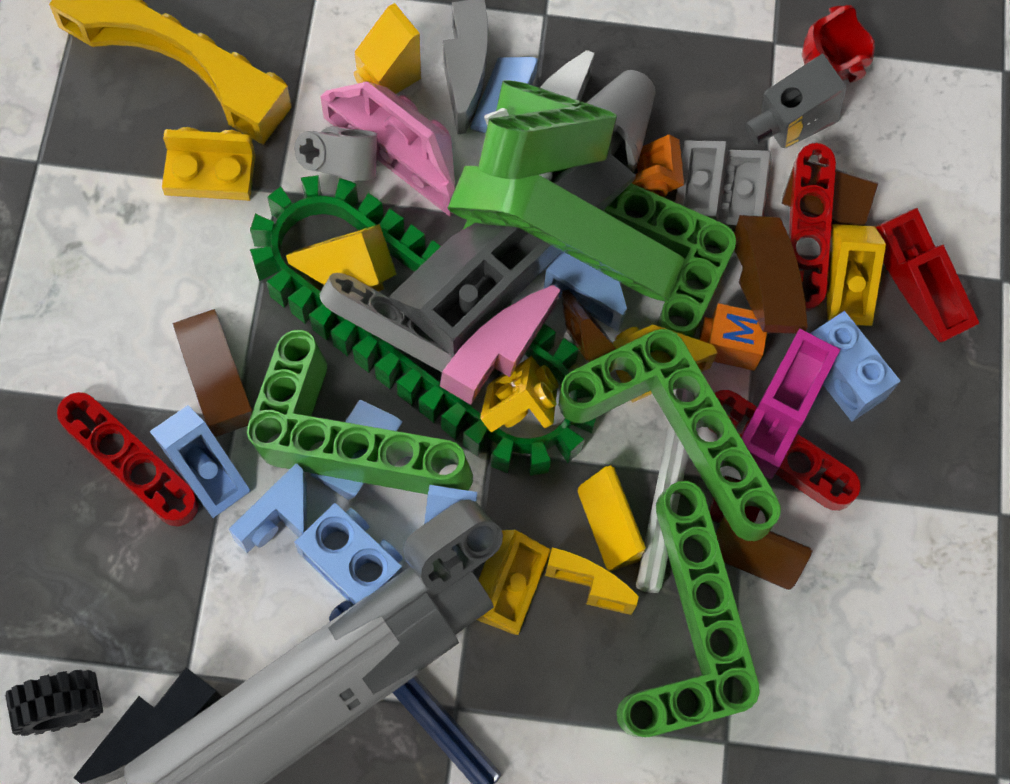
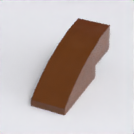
M739 215L734 233L736 238L734 251L743 268L738 283L762 331L797 334L799 328L807 331L808 324L801 276L789 235L781 218Z
M215 309L172 323L206 425L214 437L248 426L252 410Z

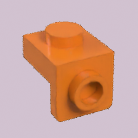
M668 134L642 146L637 165L638 173L635 174L636 178L632 184L662 197H665L668 192L684 186L680 140Z

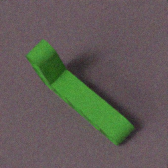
M512 80L502 81L496 111L505 108L509 116L488 120L478 166L480 171L504 179H521L607 159L617 119L615 113L527 83Z
M464 166L447 207L455 215L474 223L518 227L627 287L659 301H669L685 260L674 251L540 175L521 179H504L488 175L480 171L478 166Z
M566 169L553 171V177ZM631 183L603 211L685 259L669 301L665 300L657 326L694 338L735 249V234L731 228L721 222ZM636 211L639 212L643 217L632 218L628 216L626 212ZM666 228H674V229H677V230H679V231L682 233V235H681V236H673V235H670L669 233L666 232L665 229H666ZM704 246H716L722 253H711ZM687 281H699L704 285L705 289H693L688 285ZM680 316L689 325L683 327L676 326L670 321L669 317Z
M666 329L655 330L571 371L565 376L561 385L558 406L561 414L567 420L574 423L588 422L651 391L735 534L746 541H757L764 538L777 523L781 513L778 498L677 333ZM657 350L663 351L671 357L672 361L660 363L654 360L650 353ZM615 370H623L631 376L632 380L627 383H619L610 376V373ZM679 388L686 389L692 393L695 400L683 402L677 399L673 390ZM577 389L584 390L590 394L592 400L587 403H578L569 396V393ZM708 427L716 433L718 440L707 442L698 436L696 429ZM725 466L735 468L740 473L741 481L735 483L726 480L722 476L720 468ZM753 506L760 509L764 513L765 523L757 524L750 521L745 515L744 508Z
M293 330L280 338L247 427L248 439L267 464L274 467L291 469L297 463L307 473L427 495L429 485L467 491L470 489L473 483V473L463 449L455 442L312 417L311 415L327 371L326 359L314 337L307 331ZM307 355L303 360L297 361L300 357ZM294 394L289 400L282 402L286 396ZM280 434L275 441L267 443L271 437ZM324 441L318 449L309 451L315 443ZM368 449L362 457L352 459L357 451ZM412 457L411 461L406 465L395 467L400 459ZM458 465L452 473L447 475L439 474L445 466Z
M678 481L663 491L656 502V514L702 675L624 697L618 705L616 712L617 721L624 732L634 737H652L744 712L753 707L760 693L758 679L706 498L702 490L695 483L689 481ZM672 494H680L688 499L691 509L688 516H679L673 512L670 507ZM686 539H694L701 544L703 557L699 563L690 561L683 553V544ZM700 584L709 585L716 594V603L712 609L703 608L696 599V591ZM714 630L722 631L729 639V649L724 656L716 655L710 647L709 639ZM731 676L740 681L743 690L740 700L734 704L730 703L723 694L724 682ZM684 689L691 690L697 697V709L690 716L683 715L677 707L678 694ZM638 701L647 703L652 710L651 723L643 729L637 728L630 719L631 708Z

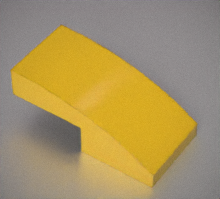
M552 547L545 576L590 586L587 605L632 615L637 606L639 596L627 584L608 570L586 558Z

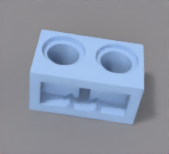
M845 311L810 333L841 349L823 386L851 422L886 400L900 383V379Z
M334 503L294 543L298 553L347 601L355 605L402 573V566L399 562L403 558L386 540L383 539L378 544L366 532L370 528L367 522L354 509L349 508L345 512ZM333 532H343L349 537L347 544L337 550L324 546V541ZM367 563L377 564L383 570L380 577L372 582L361 581L356 576L357 571Z

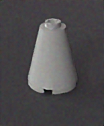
M627 70L618 75L586 103L606 109L617 115L608 152L634 173L639 162L656 89L653 82L645 74L635 70Z

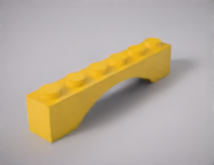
M52 0L49 3L58 27L91 47L108 45L134 46L162 53L181 62L198 74L212 89L223 108L228 125L243 134L250 135L252 139L264 145L292 108L288 86L278 75L272 72H262L253 67L241 54L237 52L230 54L218 47L209 36L203 33L195 34L184 28L175 17L167 13L161 15L149 8L143 0Z

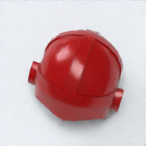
M834 6L829 8V15L819 19L809 27L802 48V58L805 65L819 55L824 54L842 81L849 80V83H853L865 77L866 69L872 64L875 40L858 20L854 6Z

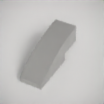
M485 0L452 2V30L454 39L443 40V66L457 134L467 132L483 91L488 46V19Z

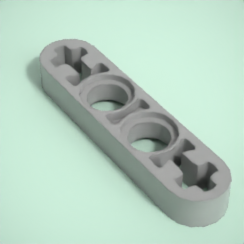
M333 273L329 276L320 292L321 302L326 308L441 372L453 357L391 303L389 297L349 275Z

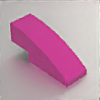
M800 328L741 437L761 472L769 479H772L779 469L841 350Z

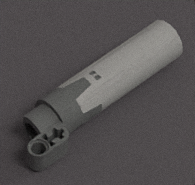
M461 500L451 505L407 538L403 545V556L409 564V568L369 596L360 600L128 763L124 771L126 784H265L459 644L455 635L494 608L491 599L472 570L491 558L499 550L503 540L501 528L475 501Z

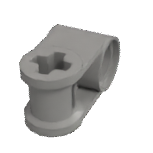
M330 126L321 132H303L295 141V156L298 163L307 170L336 175L339 178L352 181H367L376 178L377 133L373 131Z

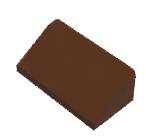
M812 161L804 162V165L811 166V180L808 185L801 183V187L816 185L819 170L821 167L826 166ZM793 167L781 202L788 207H791ZM835 169L832 220L846 225L865 226L878 182ZM825 184L817 185L825 188ZM805 196L800 200L801 211L820 216L823 212V204L815 196Z
M569 290L562 291L561 299L566 331L584 358L591 362L616 350V346L599 323Z
M725 516L722 517L715 530L724 563L787 590H791L795 586L813 552L810 547L772 531L760 540L746 541L735 534Z

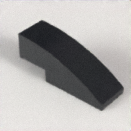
M185 668L155 707L138 696L73 778L80 784H105L123 777L128 763L217 702L222 696L208 683L188 668Z

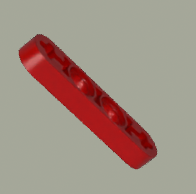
M811 143L803 147L798 153L793 167L788 235L796 256L798 268L804 270L819 268V273L812 271L809 275V288L816 290V294L812 295L805 302L806 312L817 308L824 300L827 291L836 160L832 150L821 143ZM811 155L818 156V162L825 164L826 167H821L819 170L816 185L801 187V183L808 185L811 180V166L804 165V162H808ZM825 184V188L817 185ZM811 195L819 198L823 204L822 214L813 218L804 215L800 209V200ZM809 237L817 241L820 246L819 256L814 260H806L799 256L796 245L800 239ZM803 270V271H799V272H800V276H801V281H802V282H803L804 270Z
M731 390L714 392L722 407L724 404H727L732 408L728 417L735 428H737L739 422L741 423L744 415L750 418L743 427L741 434H739L742 437L757 406ZM796 434L779 469L775 473L830 510L840 511L847 508L858 497L861 490L860 480L855 472L799 434ZM793 452L804 453L810 459V471L806 473L793 471L788 464V455ZM822 466L826 471L815 485L810 480L814 478ZM839 479L845 483L843 487L845 493L835 497L830 493L832 490L830 483H835Z
M77 392L63 398L58 405L57 417L66 432L166 524L176 527L186 525L194 519L198 511V500L191 487L92 396L87 393ZM74 409L86 410V413L97 427L91 432L82 421L74 420L71 414ZM113 433L123 436L124 444L118 453L105 455L100 452V442L105 436ZM141 463H151L156 467L154 479L144 485L132 482L131 474L133 469ZM163 485L177 499L185 495L183 498L186 506L184 510L179 512L176 509H172L167 513L169 505L165 498L158 493Z

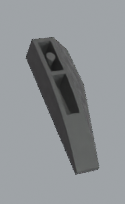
M608 152L606 160L568 168L554 176L550 181L603 211L635 180L636 175ZM474 223L451 236L389 296V301L450 356L454 357L460 347L480 327L504 310L562 251L518 227Z

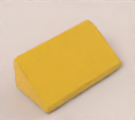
M612 465L604 467L578 487V495L604 564L608 571H613L639 562L646 548L615 468H612Z
M502 530V544L499 550L486 560L478 580L491 599L494 608L477 620L511 634L519 635L551 549L517 530Z

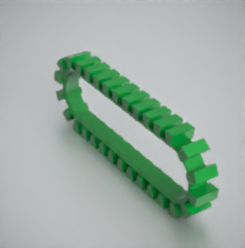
M319 175L301 177L305 198L293 204L281 186L267 197L271 215L276 217L277 221L274 223V221L255 213L250 232L254 246L263 248L250 249V253L259 281L277 273L266 281L270 297L284 308L289 302L291 314L304 324H306L310 317L312 330L325 340L331 334L333 346L347 357L353 349L355 363L368 373L375 366L376 379L390 390L401 371L405 373L402 378L396 381L398 396L413 406L422 387L428 392L419 398V412L433 423L444 404L450 409L441 415V429L455 440L466 421L469 422L472 427L463 433V446L478 457L488 438L497 444V447L491 454L490 467L508 473L512 452L530 454V476L549 472L551 460L547 449L556 445L567 463L581 452L584 438L572 431L570 427L574 425L592 433L596 418L584 423H574L565 418L554 431L536 438L515 437L500 428L490 432L480 419L481 414L459 397L440 387V382L381 338L326 308L320 299L321 291L290 269L280 254L283 238L288 230L298 221L319 214L342 218L357 230L380 224L389 253L414 272L441 247L439 244L432 240L428 248L425 249V234L412 224H410L405 233L404 218L390 208L384 216L382 202L369 192L358 210H356L354 207L358 203L357 185L342 178H339L335 198L322 196ZM544 323L525 355L528 358L532 356L540 367L543 365L547 366L562 385L565 376L570 373L568 369L576 363L579 349L563 338L554 357L550 355L548 351L554 347L556 331ZM359 338L361 341L357 345H355ZM380 354L383 358L375 364ZM579 389L569 393V396L576 402L577 398L591 397L588 392Z

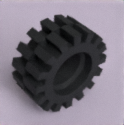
M74 670L70 673L63 671L58 672L54 676H49V674L40 676L38 680H27L23 682L24 685H15L11 687L12 690L5 692L11 730L16 736L20 734L21 736H28L33 733L39 735L46 731H59L60 728H70L77 726V723L91 721V718H97L103 713L96 673L92 672V670L83 672L82 670Z

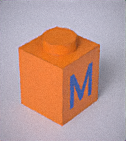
M718 303L712 318L704 317L699 340L714 345L717 355L713 362L755 371L763 356L767 332L762 331L753 311Z

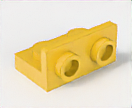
M182 127L178 130H164L163 139L167 148L162 181L164 195L250 201L255 163V151L250 135L242 134L235 130H224L220 133L202 132L191 127Z
M532 356L518 364L511 377L503 374L488 384L480 419L489 431L493 432L502 425H505L506 428L516 425L528 414V409H530L546 429L554 423L555 407L557 405L556 389L559 388L555 376L547 366L543 365L540 367Z

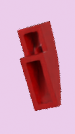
M918 208L899 214L875 226L886 243L883 259L886 269L906 301L939 343L980 324L944 244L935 247Z

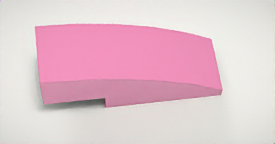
M551 285L532 293L505 308L480 327L460 347L442 371L440 387L471 405L494 368L511 377L554 309L561 289Z

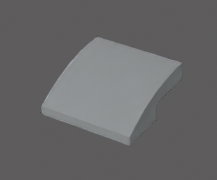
M684 140L682 153L684 186L677 188L675 203L721 222L734 232L739 215L765 217L772 162L771 152L761 150H728L726 141Z

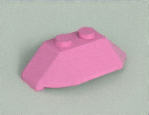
M371 82L327 90L320 96L324 119L333 126L368 130L377 133V160L448 216L453 214L447 208L455 190L452 141L448 130L436 120L430 121L419 113L415 104L406 96H397L387 87Z

